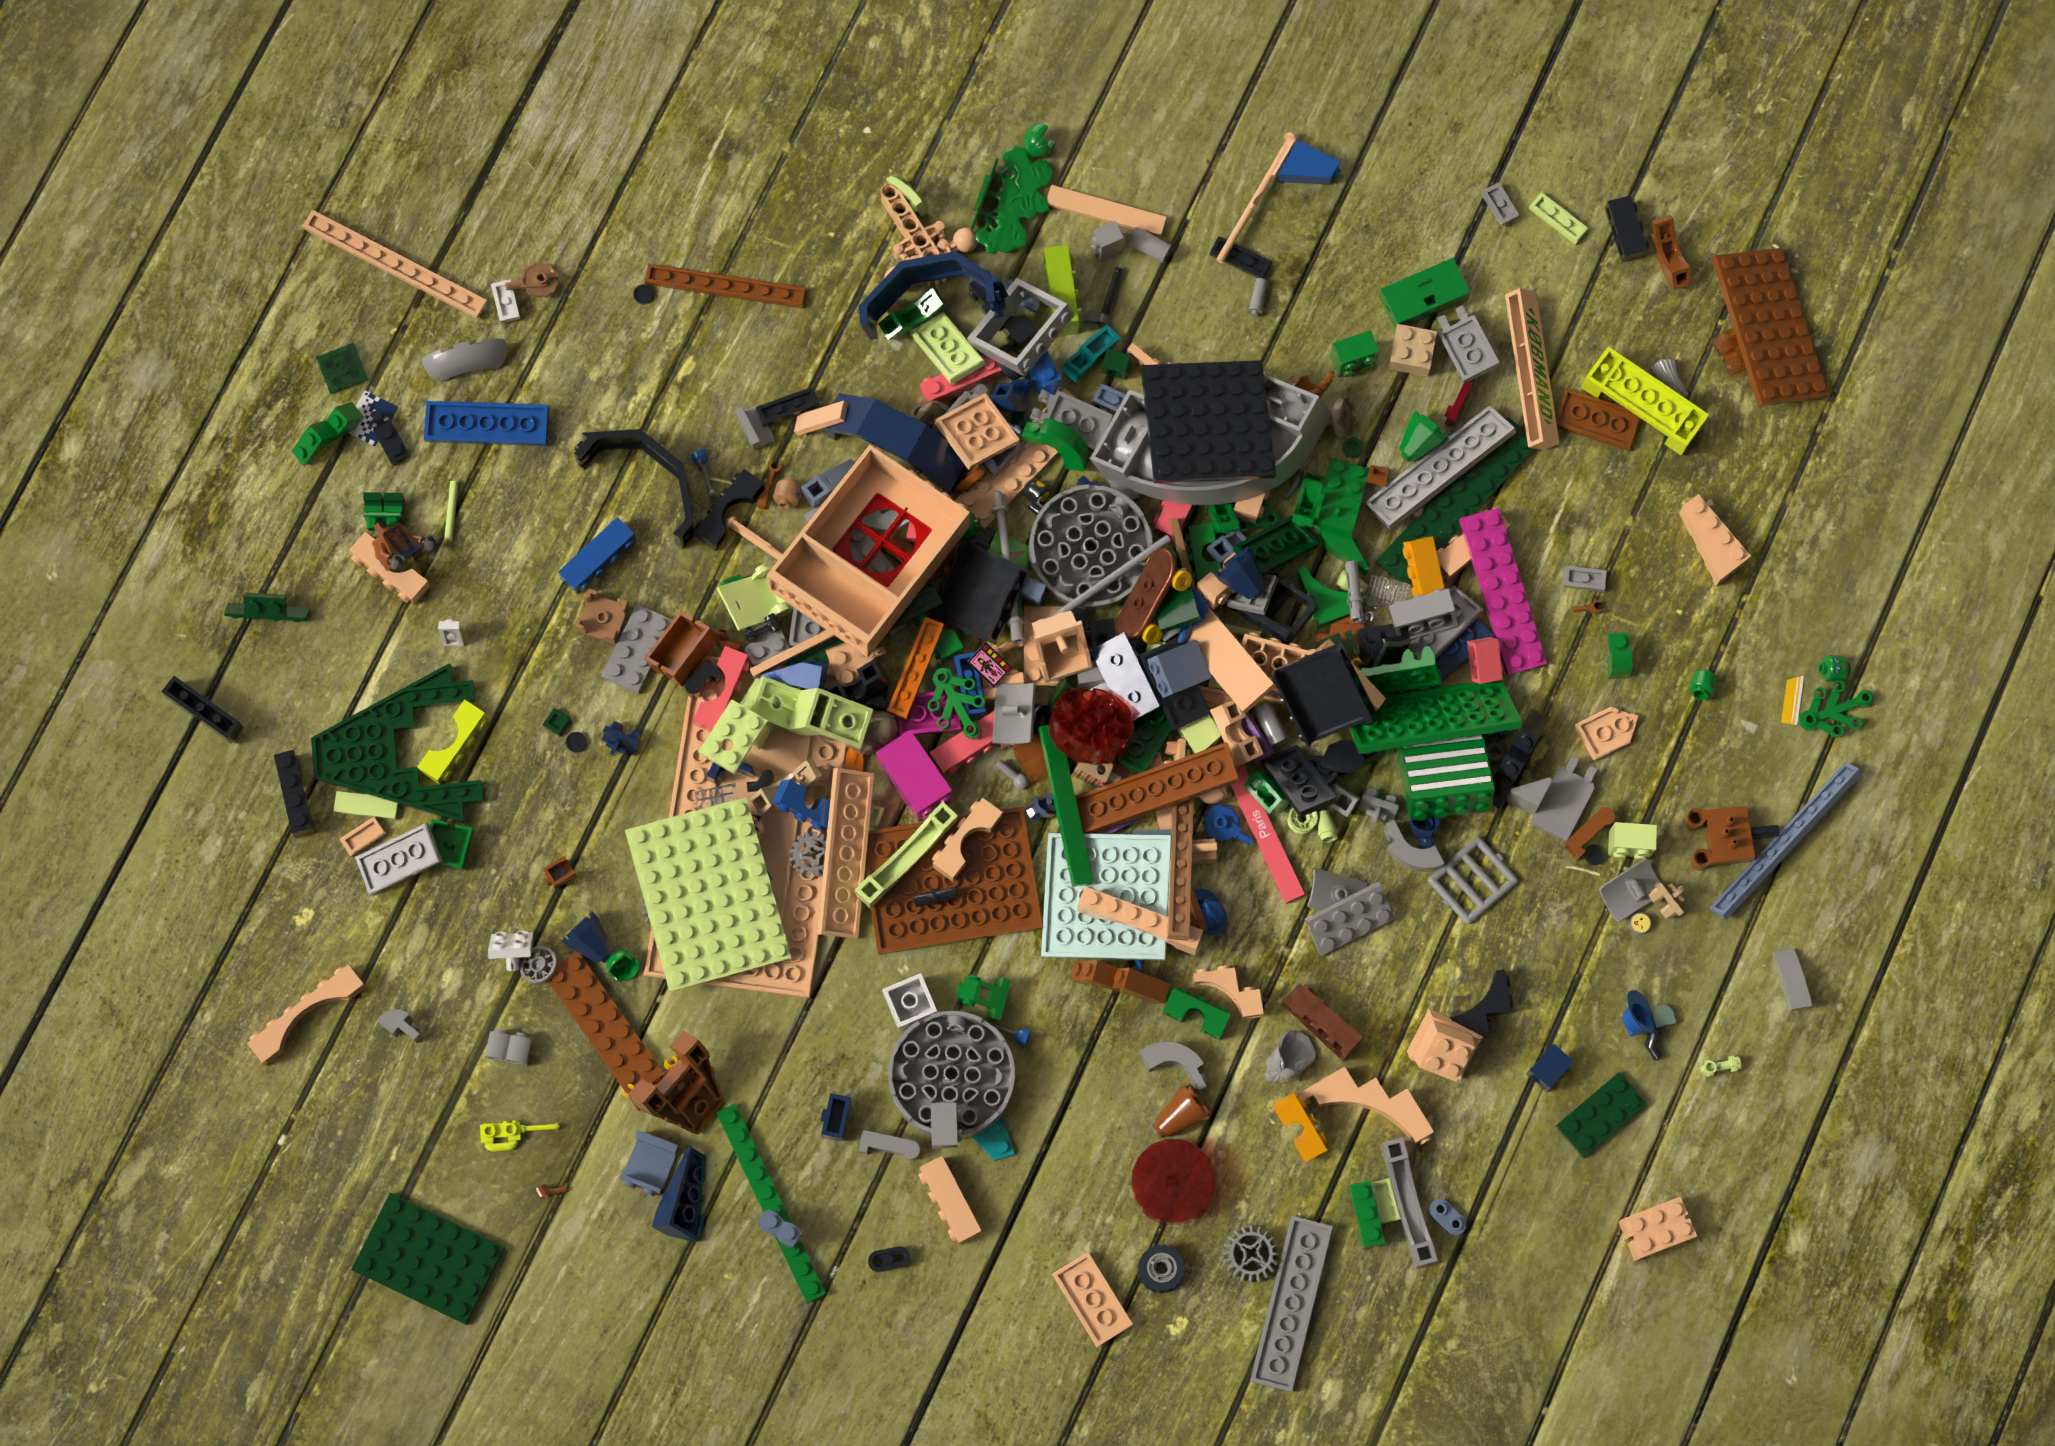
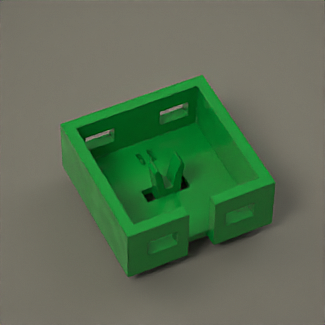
M432 819L430 829L443 861L437 865L464 871L474 835L473 828L456 824V830L450 829L449 822Z

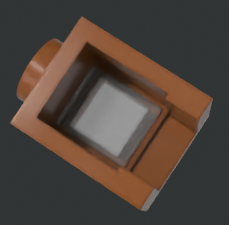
M565 856L543 868L546 873L543 878L549 887L553 885L555 889L577 878L576 873Z

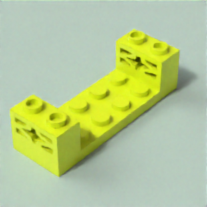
M1609 346L1585 377L1581 386L1582 389L1595 398H1599L1603 392L1668 436L1665 445L1679 455L1684 453L1709 416L1708 413Z

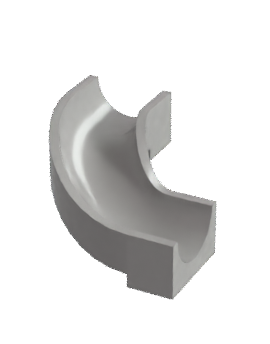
M1264 374L1276 468L1275 478L1154 483L1144 395L1129 389L1090 460L1104 478L1152 498L1192 505L1232 503L1266 493L1290 478L1305 463L1332 416L1319 396Z

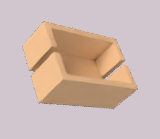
M1681 1196L1626 1217L1618 1222L1625 1240L1632 1236L1634 1240L1628 1243L1634 1261L1697 1237L1690 1218L1685 1219L1688 1213Z

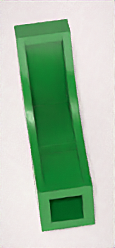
M352 402L336 406L326 420L308 426L291 452L303 466L309 465L314 457L327 445L342 435L355 430L364 416Z

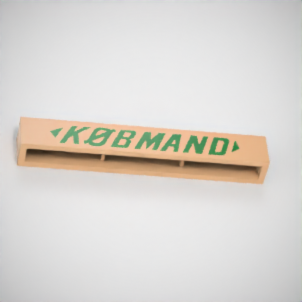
M1519 288L1506 294L1505 297L1526 436L1529 448L1546 450L1558 445L1559 437L1536 291Z

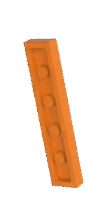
M927 617L924 618L887 709L888 713L907 720L945 625Z

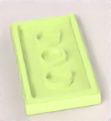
M944 312L910 331L912 338L950 384L985 366L984 359Z

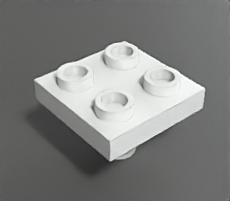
M517 931L516 933L497 932L491 934L488 958H506V970L512 971V963L513 971L519 970L518 957H531L534 942L533 932Z

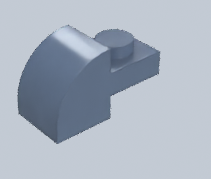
M1238 529L1225 536H1221L1209 545L1207 551L1222 566L1224 560L1234 553V546L1246 540V537Z

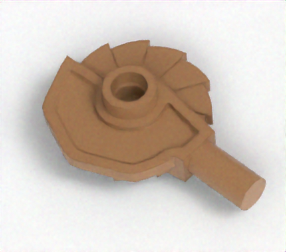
M535 262L523 270L522 277L518 281L506 282L505 288L506 291L521 288V291L527 290V293L537 298H546L551 293L553 294L556 287H558L557 279L559 275L551 265Z

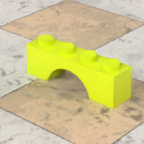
M466 700L462 702L453 715L458 726V735L455 742L449 748L442 751L429 750L417 766L421 773L438 784L448 780L454 764H459L464 755L462 754L466 747L469 748L473 744L475 734L478 730L481 731L487 723L485 712Z

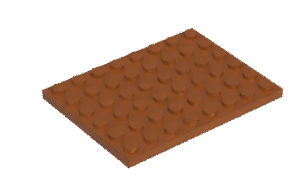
M1023 807L1000 810L1003 812V817L991 833L979 831L965 838L961 845V854L965 860V867L952 882L933 868L934 861L932 858L938 850L942 851L945 848V841L951 833L955 835L958 831L957 825L963 817L967 819L969 815L958 817V821L871 908L878 955L1043 929ZM924 822L870 830L868 832L865 863L866 878L894 855ZM954 886L956 899L938 902V905L928 904L915 907L913 895L930 892L934 888L939 890Z

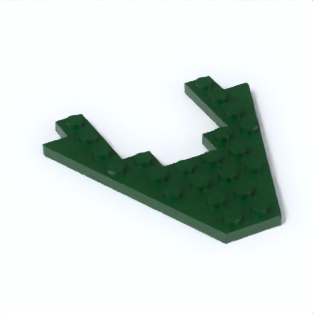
M447 664L311 737L314 779L449 820L465 823L463 804L484 802L482 780L420 786L419 770L417 767L398 769L395 731L415 729L414 708L461 704L464 700L469 703L475 702L473 680L453 682L452 665Z

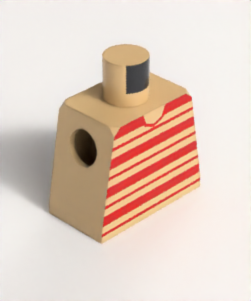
M1086 750L1079 756L1071 774L1072 777L1097 787H1102L1105 783L1111 784L1121 779L1120 775L1111 772L1113 768L1112 763Z

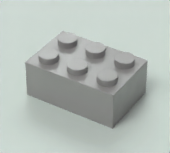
M1438 589L1428 595H1417L1413 599L1399 600L1389 605L1397 636L1410 635L1411 640L1458 627L1449 589Z

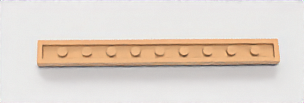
M314 210L311 211L302 226L304 230L476 319L479 318L487 304L486 299Z

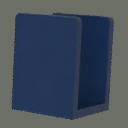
M1552 1044L1526 1075L1547 1092L1570 1067L1573 1060L1558 1046Z

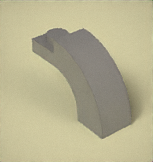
M1395 820L1386 823L1384 834L1388 841H1392L1388 845L1387 850L1400 865L1419 872L1435 871L1444 866L1445 863L1436 846L1427 849L1414 848L1405 841Z

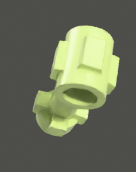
M1729 1056L1728 1061L1718 1063L1706 1060L1700 1071L1707 1077L1713 1076L1715 1071L1730 1069L1731 1072H1737L1738 1069H1741V1061L1739 1057Z

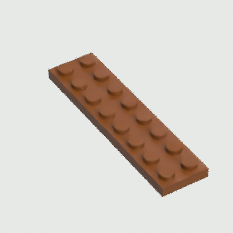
M1226 742L1075 796L1083 834H1093L1237 783L1240 780L1229 744Z
M575 952L560 962L554 975L547 981L623 1090L628 1094L631 1091L628 1084L635 1086L641 1078L650 1082L662 1074L663 1071L581 954Z

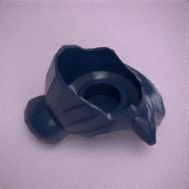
M1432 817L1421 821L1410 820L1411 829L1420 838L1419 844L1422 847L1430 848L1435 845L1436 840L1434 836L1440 830L1441 818Z

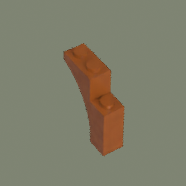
M1099 960L1075 961L1070 981L1078 984L1117 991L1153 1004H1165L1170 983L1134 969L1117 968Z

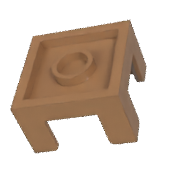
M588 589L585 597L587 603L581 619L577 618L575 629L577 633L616 645L629 610L628 602L619 598L617 599L618 602L599 596L597 591Z

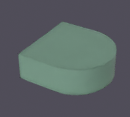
M1659 1005L1654 1009L1652 1019L1655 1029L1676 1024L1674 1012L1669 1006Z

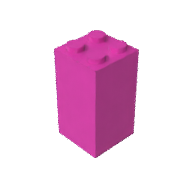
M911 730L876 752L877 763L918 822L922 819L925 821L942 802L947 806L951 804V788Z

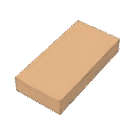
M374 816L340 838V841L350 856L353 857L387 834Z

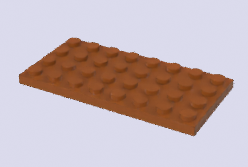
M1783 248L1715 255L1712 261L1758 407L1828 397L1827 386Z

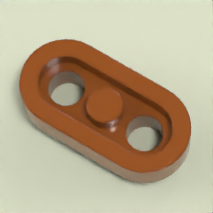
M983 463L975 466L958 481L955 488L960 493L963 491L968 492L975 485L974 482L976 480L980 482L985 478L987 467Z

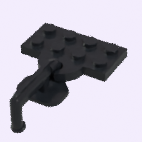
M1340 740L1328 745L1324 756L1315 755L1307 757L1301 748L1295 745L1261 759V765L1301 818L1337 803V796L1330 787L1335 784L1338 777L1380 760L1384 757L1385 750L1369 754H1359L1357 747L1352 741Z

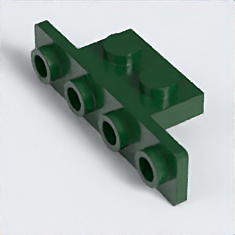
M251 592L244 593V604L228 603L224 611V616L235 619L243 617L254 620H292L293 622L306 621L309 615V608L287 606L286 595Z

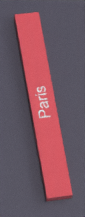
M1244 764L1235 766L1240 781L1231 784L1230 787L1285 904L1305 894L1265 809L1243 785L1249 778Z

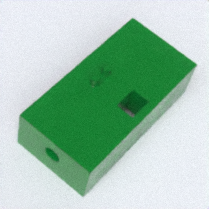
M1452 257L1381 288L1378 297L1394 329H1396L1397 324L1409 326L1467 301L1470 290Z

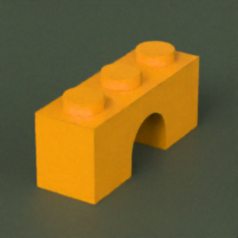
M1293 1092L1273 1103L1274 1110L1284 1127L1292 1123H1299L1304 1126L1302 1134L1293 1139L1305 1163L1327 1151L1325 1144L1328 1141L1322 1131L1318 1133L1315 1126L1318 1124L1312 1113L1308 1115L1304 1108L1307 1105L1302 1096L1297 1097L1296 1093Z

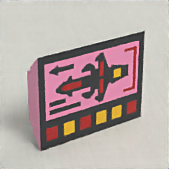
M987 642L967 662L993 688L1013 668Z

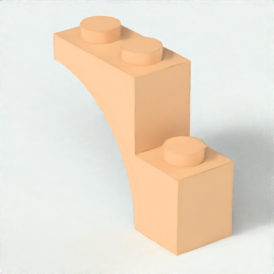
M1225 965L1217 967V970L1209 971L1208 968L1199 969L1197 973L1193 974L1194 985L1211 986L1227 994L1236 1004L1241 1020L1263 1016L1260 989L1254 990V987H1246L1242 989V992H1239L1235 968Z

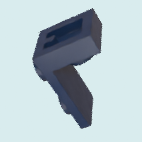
M713 762L706 776L707 780L715 784L717 779L721 780L725 769ZM744 762L741 763L737 772L753 779L756 775L755 771L752 770L753 767Z

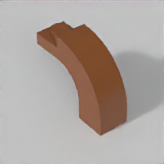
M1668 215L1653 220L1654 234H1651L1657 260L1666 280L1674 290L1693 284L1691 267L1683 258L1678 247L1674 218Z

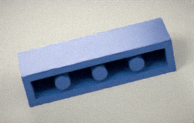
M618 517L615 518L558 571L559 577L576 594L580 591H585L590 586L591 580L595 577H600L605 572V567L610 563L614 564L620 558L619 554L624 550H629L635 544V534Z

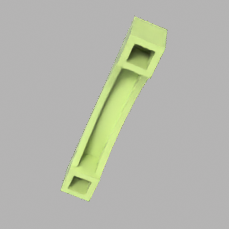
M942 802L902 847L855 889V895L871 909L958 821V815Z

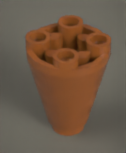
M1191 1083L1188 1085L1184 1084L1179 1088L1156 1118V1123L1152 1125L1162 1138L1171 1136L1210 1117V1106L1204 1099L1201 1101L1198 1099V1092Z

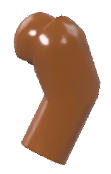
M718 628L715 634L719 638L717 641L719 647L723 650L726 646L740 652L741 642L730 641L726 634L727 631L724 628Z

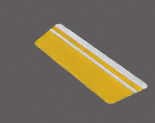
M1804 676L1787 680L1782 723L1793 725L1798 723Z

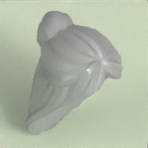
M1288 1030L1283 1033L1279 1044L1266 1060L1267 1069L1265 1077L1268 1082L1289 1083L1295 1080L1305 1068L1315 1061V1049L1307 1035L1294 1030Z

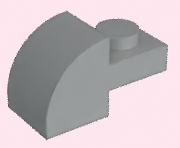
M389 1010L377 1019V1022L395 1037L402 1031L416 1043L422 1038L418 1033L421 1030L412 1022L407 1024L412 1017L403 1010Z

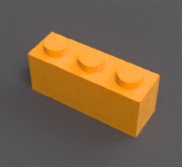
M1433 536L1404 542L1403 555L1407 559L1409 566L1407 573L1412 580L1413 597L1428 595L1438 589L1445 590Z

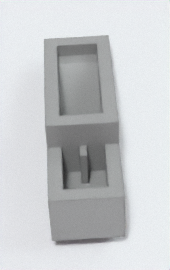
M1794 948L1773 952L1788 1012L1810 1008L1812 1003L1808 987Z

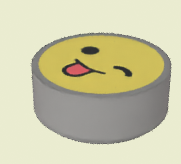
M1637 913L1630 919V929L1635 934H1645L1651 927V920L1646 914Z

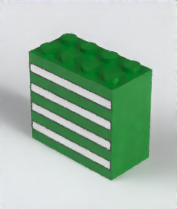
M1483 734L1474 735L1473 737L1456 738L1450 741L1443 740L1431 744H1418L1411 747L1397 748V761L1409 820L1421 821L1432 817L1443 818L1448 815H1465L1472 812L1484 813L1492 810L1494 784Z

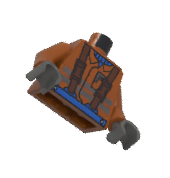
M383 519L374 525L379 536L372 542L375 558L382 562L386 571H389L390 569H397L398 565L403 567L404 561L413 557L424 545L426 550H432L433 545H437L438 538L435 535H428L425 538L424 536L414 534L402 524H397L390 529Z

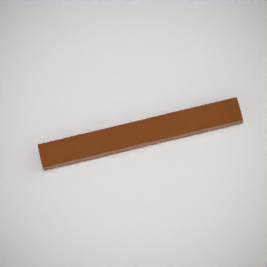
M649 263L645 277L646 285L801 309L804 307L807 291L805 287Z

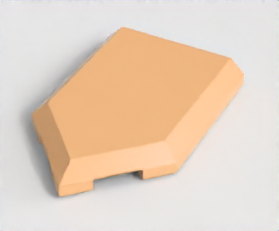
M1609 707L1576 723L1575 728L1590 757L1596 760L1631 743L1639 716Z

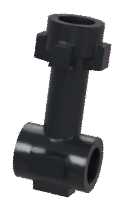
M772 613L764 618V624L754 629L751 626L746 628L743 634L748 643L752 641L754 643L758 640V635L768 630L771 633L779 631L782 628L780 618L775 613Z

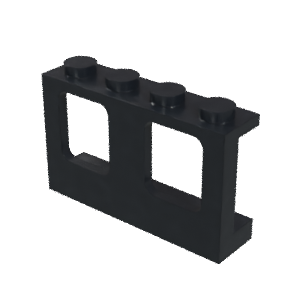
M1269 573V575L1277 576L1278 582L1265 615L1234 608L1229 609L1282 643L1289 645L1318 610L1316 599L1308 592L1305 594L1301 592L1294 583L1290 582L1288 584L1278 573ZM1233 593V594H1231V595L1228 597L1227 601H1228L1230 598L1233 599V598H1234L1236 595H1238L1239 593H1236V594ZM1289 597H1293L1307 606L1305 612L1292 627L1287 626L1274 617Z

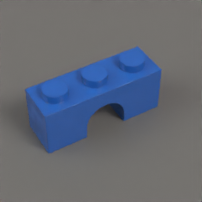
M781 780L772 800V803L778 806L777 809L784 813L790 812L794 814V818L798 821L811 823V827L817 831L823 832V830H828L830 801L825 798H816L813 806L807 808L804 803V795L807 789L792 780Z

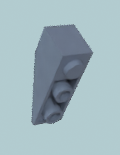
M852 459L816 476L801 487L802 495L812 508H816L829 497L855 464Z

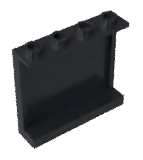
M963 540L957 549L953 563L948 568L947 576L939 588L938 595L943 604L931 610L929 615L996 645L1031 570Z
M1341 642L1275 668L1271 675V680L1280 693L1281 702L1284 706H1287L1291 722L1296 724L1299 730V737L1302 742H1305L1307 748L1314 741L1360 723L1370 724L1374 722L1378 715Z

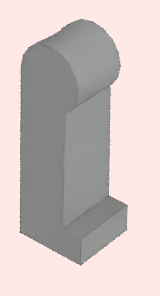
M866 1130L862 1132L858 1150L860 1154L867 1155L868 1149L901 1155L909 1161L916 1160L920 1155L919 1144L913 1140Z

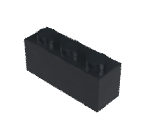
M1631 196L1607 201L1605 211L1621 262L1645 257L1649 249V243L1642 234L1643 224L1636 215L1638 212L1636 202H1632Z

